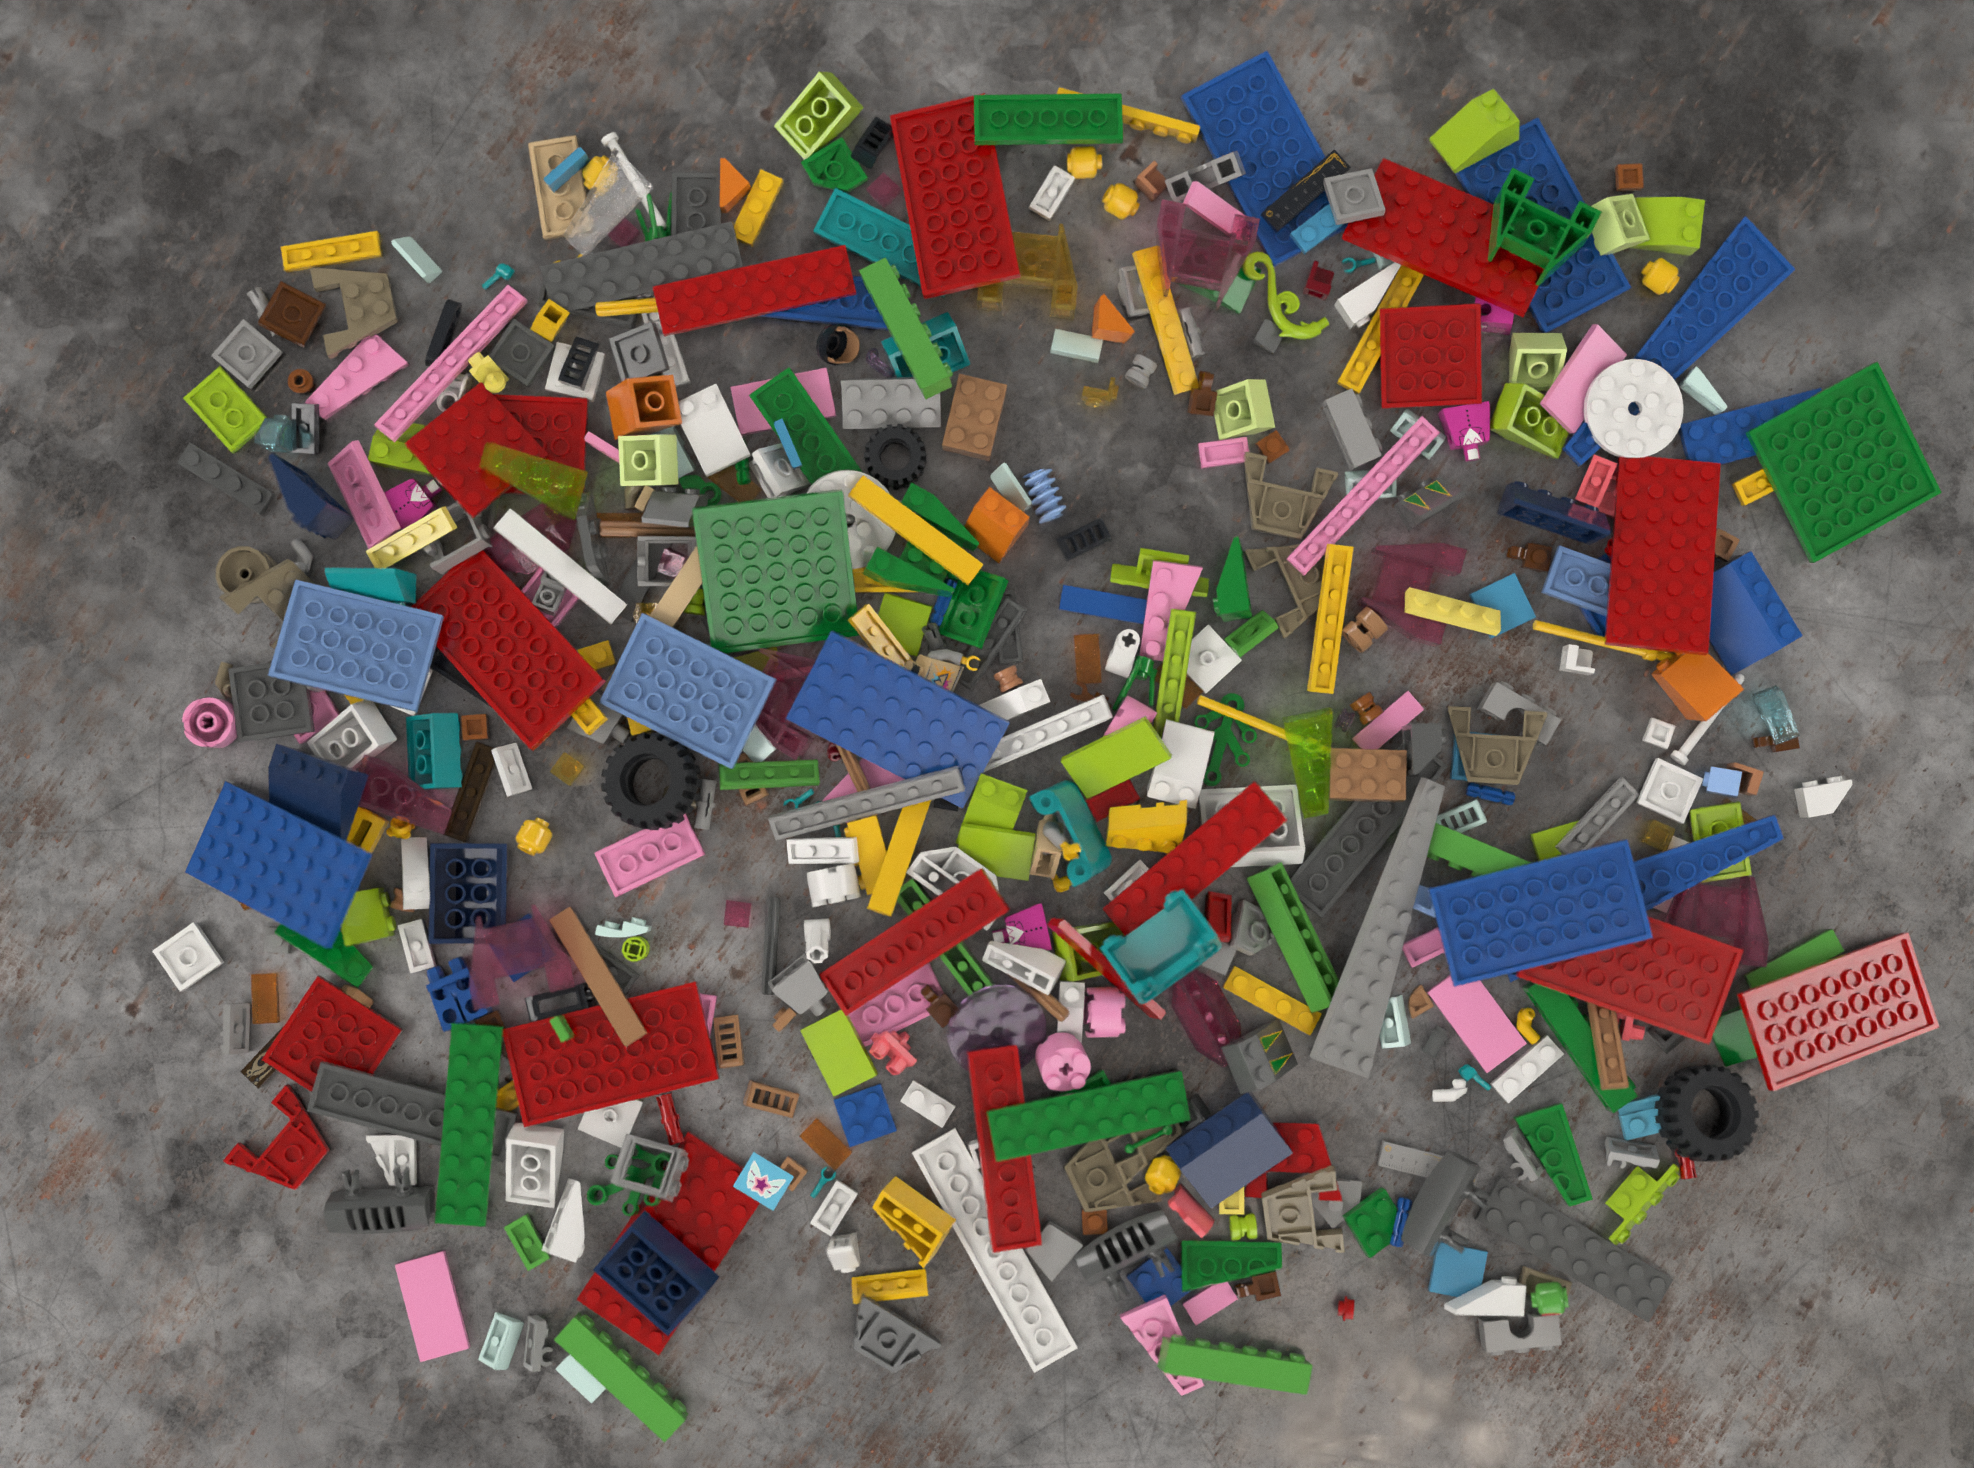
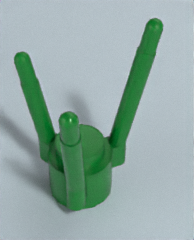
M672 192L669 197L666 231L663 226H657L651 194H647V205L651 221L649 232L640 209L635 210L645 236V241L671 236Z
M1136 656L1130 675L1112 708L1113 711L1117 710L1122 699L1126 697L1135 678L1146 681L1147 677H1150L1149 706H1153L1155 677L1158 670L1153 668L1155 662L1152 659Z

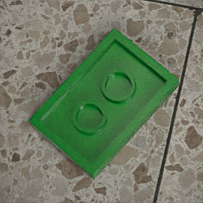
M982 570L978 571L969 585L959 579L940 625V635L982 649L1009 580Z

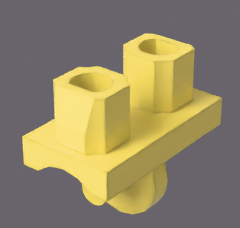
M477 352L468 359V362L473 367L469 372L479 383L482 382L488 391L499 393L505 388L509 378L489 355L484 358L480 352Z

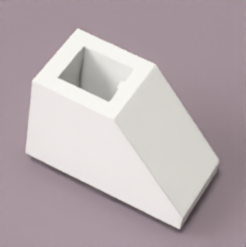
M1842 776L1826 778L1827 783L1818 784L1817 780L1803 782L1802 788L1794 789L1800 818L1834 813L1853 785L1852 779L1842 780Z

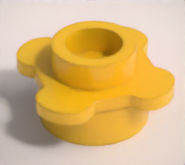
M396 816L391 819L390 828L386 830V834L390 837L395 836L396 838L408 839L411 836V830L415 828V823L406 816Z

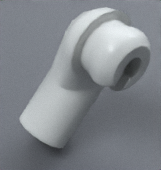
M1454 1079L1452 1082L1453 1088L1434 1089L1433 1102H1453L1467 1092L1466 1081L1464 1079Z

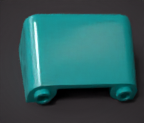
M1064 780L1028 797L1033 809L1035 808L1040 814L1049 815L1059 810L1074 843H1078L1081 847L1079 858L1072 859L1067 866L1068 874L1066 876L1069 878L1072 887L1086 882L1110 866L1112 862L1111 853L1078 786L1074 782Z
M1183 889L1178 892L1175 890L1165 897L1164 909L1125 937L1112 935L1100 947L1140 1004L1151 1001L1222 948L1218 936Z

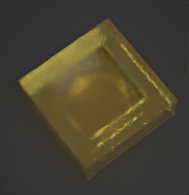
M563 752L550 772L567 785L572 786L586 766L567 752Z
M1650 819L1641 842L1661 851H1666L1676 829Z

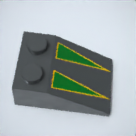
M1430 477L1418 485L1420 489L1412 493L1408 490L1398 496L1399 502L1394 505V508L1409 531L1448 508L1466 494L1463 490L1441 477L1434 481Z
M1279 1018L1221 1047L1241 1094L1259 1091L1277 1081L1298 1065Z

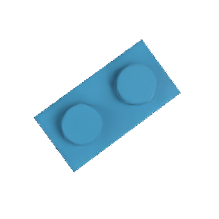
M1328 204L1290 234V237L1305 255L1344 224L1336 225L1330 204Z

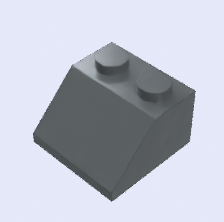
M662 486V490L652 492L642 516V523L687 528L694 527L692 508L708 506V494H700V489L685 488V492L676 491L677 487Z
M1442 723L1402 726L1403 750H1407L1406 776L1419 774L1442 749V744L1446 743V731L1442 729Z

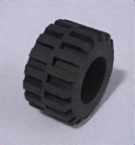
M889 424L887 428L882 429L880 427L875 435L872 434L869 437L870 441L866 443V451L864 452L865 464L870 476L878 480L885 488L893 487L894 490H899V487L907 488L909 484H915L918 481V477L923 475L927 462L925 445L920 439L917 432L914 433L912 428H904L902 424H897V426ZM893 444L903 445L910 452L909 463L899 470L888 469L881 461V454L884 449Z

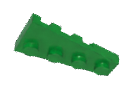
M281 923L274 931L275 935L356 988L361 986L373 969V966L354 945L345 946L343 933L340 930L331 948L323 947Z
M1557 1103L1513 1117L1566 1205L1571 1207L1593 1200L1563 1104Z
M1181 1241L1182 1293L1282 1269V1243Z

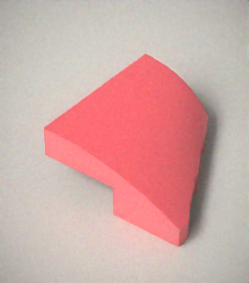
M1179 1184L1174 1190L1175 1195L1168 1200V1205L1173 1211L1176 1210L1183 1221L1203 1238L1211 1229L1215 1220L1182 1184Z

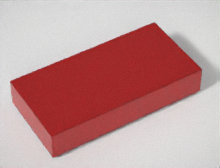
M1128 779L1085 800L1096 822L1108 817L1111 807L1128 806L1138 801L1140 797L1131 780Z
M1208 891L1205 899V920L1216 933L1220 942L1229 943L1231 940L1232 895Z

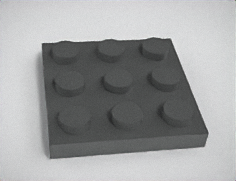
M272 662L228 669L238 742L242 743L315 732L310 693L307 686L268 676Z

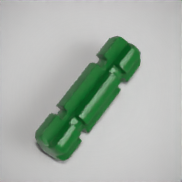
M746 458L735 463V469L737 470L736 478L739 485H748L751 482L749 460Z

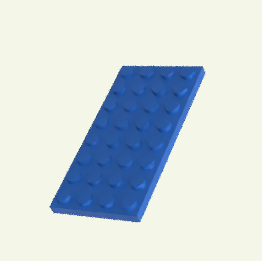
M1265 51L1181 95V100L1194 124L1200 126L1199 133L1214 160L1231 152L1238 151L1246 174L1226 183L1243 214L1246 216L1264 253L1270 257L1273 266L1276 267L1302 253L1290 237V234L1326 207L1329 201L1325 191L1278 233L1260 216L1264 210L1325 158L1322 149L1269 52ZM1344 223L1342 227H1340L1338 230L1332 233L1325 240L1344 231L1348 223Z
M1538 117L1519 127L1518 141L1455 173L1465 193L1491 204H1494L1512 168L1535 178L1525 198L1569 219L1579 201L1585 203ZM1592 233L1585 244L1538 287L1529 305V310L1542 333H1548L1631 289L1614 255H1600V252L1594 245L1595 239Z
M831 630L786 716L787 720L903 779L958 766L965 785V791L941 798L962 809L976 786L980 774L983 773L1010 724L1008 720Z
M225 781L185 873L323 947L331 948L373 854L233 783Z
M1627 839L1428 888L1454 987L1653 938Z

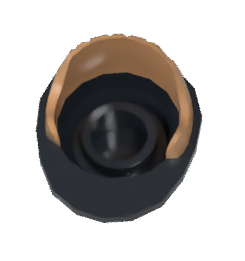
M831 324L825 327L818 336L816 344L817 355L825 363L834 366L850 363L859 353V338L845 324Z

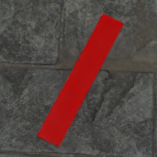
M1052 918L1049 921L1048 927L1124 993L1150 1018L1162 1020L1166 1014L1165 1010L1153 999L1145 1004H1140L1107 957L1066 920Z

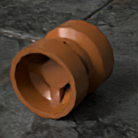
M1370 691L1350 704L1352 710L1359 714V720L1363 725L1384 712L1379 705L1375 704L1374 696Z

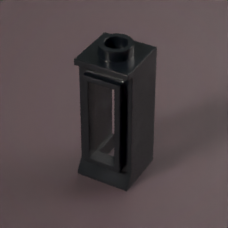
M587 983L524 998L530 1022L590 1008L595 1000L594 994ZM576 992L578 1004L543 1013L540 1012L538 1001Z

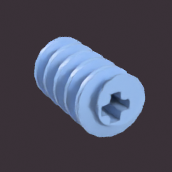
M1052 468L1040 469L1022 477L1029 478L1024 483L1025 487H1033L1028 492V495L1036 497L1031 501L1033 506H1039L1035 510L1036 515H1043L1038 520L1039 524L1061 517L1063 515L1061 512L1066 508V505H1058V502L1063 497L1054 496L1059 487H1051V484L1056 479L1047 477L1052 472Z

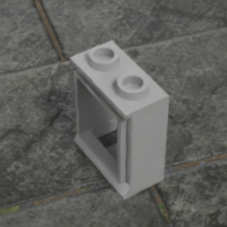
M457 502L447 507L448 512L454 522L468 516L477 538L447 556L439 539L424 547L425 552L433 556L435 560L429 564L430 567L442 575L448 569L483 549L492 547L489 539L491 533L480 519L482 513H479L472 519Z
M637 536V586L670 587L674 581L649 580L648 543L688 544V558L697 546L696 537Z
M626 1134L610 1183L617 1187L672 1202L674 1196H677L680 1191L681 1182L679 1180L682 1172H685L689 1163L688 1153L681 1148ZM636 1144L672 1153L660 1189L624 1180L627 1170L632 1163V1155Z

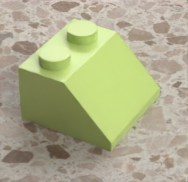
M1633 194L1607 197L1591 206L1602 212L1592 231L1595 239L1594 245L1600 252V255L1613 254L1650 240Z
M1513 333L1509 350V383H1525L1537 391H1548L1564 367L1567 347L1562 333Z
M1247 379L1216 390L1218 393L1214 416L1219 440L1253 435L1275 428L1266 380Z
M676 435L618 436L620 486L678 484Z

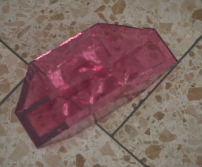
M560 496L539 504L520 516L561 551L565 552L570 548L577 523V512L567 497ZM498 532L490 539L492 547L483 549L502 570L529 575L540 568L539 565Z
M1194 969L1173 984L1172 1008L1196 1051L1219 1066L1226 1067L1228 1063L1221 1047L1241 1037V1024L1217 981Z

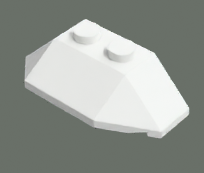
M956 846L920 852L906 872L939 896L983 867L998 890L996 875ZM994 921L983 928L988 931Z

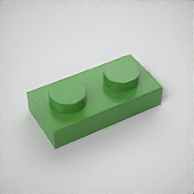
M1261 610L1224 640L1241 657L1279 627L1274 619L1264 610Z
M528 1213L504 1227L528 1271L552 1257L550 1254L542 1251L544 1242Z

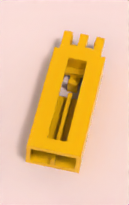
M358 807L347 841L373 853L389 821L364 807Z

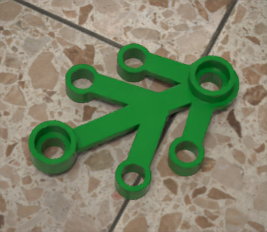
M1230 693L1221 699L1220 703L1227 706L1229 701L1236 702V709L1243 712L1245 704L1242 697L1238 694ZM1211 711L1206 715H1198L1194 720L1195 727L1206 729L1210 722L1224 716L1221 726L1213 730L1215 732L1213 741H1217L1210 765L1206 768L1203 783L1207 786H1216L1221 781L1222 775L1219 767L1226 743L1235 756L1237 766L1245 767L1250 763V756L1243 752L1231 730L1233 718L1215 711ZM1199 718L1206 720L1204 727L1198 725L1197 720ZM1235 720L1242 732V740L1248 744L1253 743L1257 739L1256 731L1251 729L1249 725ZM1247 731L1252 732L1254 735L1251 741L1245 738ZM1240 755H1244L1247 758L1245 764L1238 762ZM1209 772L1216 774L1214 781H1210L1207 778Z
M636 1144L635 1147L638 1149L637 1156L632 1155V1159H641L651 1164V1166L641 1169L631 1164L626 1173L629 1176L625 1177L624 1180L645 1185L648 1178L655 1176L651 1187L660 1189L666 1172L663 1168V1162L667 1160L669 1163L671 1153L662 1152L656 1156L645 1151L641 1145ZM608 1155L605 1159V1166L608 1169H615V1166L610 1164V1160L614 1157L617 1163L619 1155ZM614 1184L608 1186L593 1185L587 1191V1200L592 1205H603L608 1201L609 1196L624 1190V1188L617 1187ZM598 1191L603 1193L601 1200L597 1198ZM630 1192L627 1201L622 1206L624 1215L635 1216L638 1213V1201L641 1193ZM646 1194L644 1196V1202L648 1206H657L661 1201L660 1198H656L655 1202L651 1203L649 1200L650 1196ZM629 1204L633 1205L632 1213H629L627 1210Z

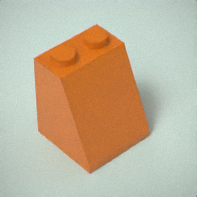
M673 375L627 378L606 391L615 440H618V436L648 435L682 424Z
M989 487L974 506L964 527L979 542L977 548L999 564L1028 526L1029 516Z
M1675 652L1670 659L1665 658L1656 665L1657 669L1651 674L1688 720H1709L1744 690L1709 653L1707 655Z

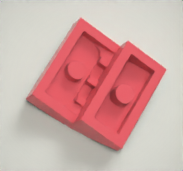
M1594 455L1575 497V501L1582 505L1597 507L1599 509L1598 512L1614 519L1618 463Z

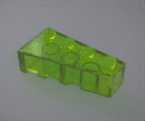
M485 443L479 465L480 468L564 517L575 520L588 474L587 471L493 443Z
M1329 707L1282 717L1303 818L1328 814L1333 711Z

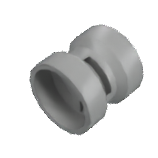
M1136 354L1133 360V367L1128 369L1125 378L1136 386L1146 388L1149 383V376L1155 372L1157 364L1145 356Z

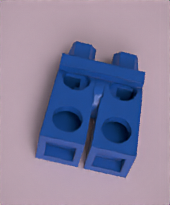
M462 956L448 961L453 973L445 977L441 966L427 970L430 984L426 985L428 992H430L431 1000L443 1032L451 1031L453 1022L469 1023L493 1012L490 1003L487 1002L474 968L468 967Z

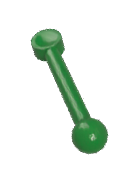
M1169 1125L1163 1126L1162 1130L1134 1144H1127L1125 1146L1126 1153H1132L1135 1148L1161 1135H1170L1172 1127Z

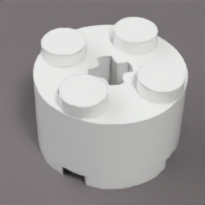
M854 864L806 873L812 907L826 905V899H828L829 904L845 901V895L847 900L861 897Z

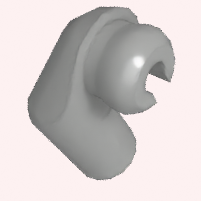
M298 538L290 544L298 555L294 564L307 574L310 570L313 556L302 539Z

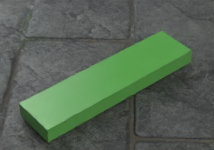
M818 759L736 763L734 769H730L722 764L718 766L720 790L818 786L820 783Z
M1828 929L1743 976L1751 989L1827 961L1844 952V949L1833 929Z

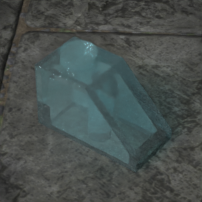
M274 415V419L265 418L255 437L254 443L271 452L292 453V421L289 420L288 416Z
M1775 685L1752 694L1759 714L1775 745L1800 736L1783 690Z

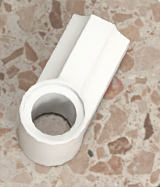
M830 919L804 920L806 957L813 963H822L825 958H828V941L831 940Z

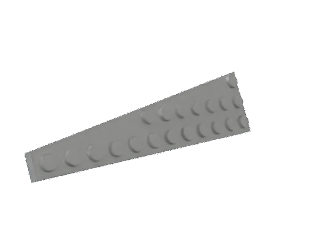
M1421 777L1309 1055V1057L1366 1078L1369 1077L1370 1070L1373 1067L1375 1050L1408 925L1412 919L1413 906L1445 786Z

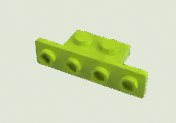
M1140 548L1137 567L1112 564L1110 582L1149 589L1153 560L1188 565L1189 555ZM1198 578L1192 596H1208V578Z
M1672 1164L1658 1182L1637 1166L1606 1201L1605 1204L1624 1219L1609 1237V1240L1617 1246L1619 1243L1623 1244L1631 1235L1630 1230L1635 1224L1640 1225L1648 1215L1646 1211L1652 1205L1656 1206L1664 1197L1662 1193L1668 1186L1673 1187L1680 1178L1678 1166Z

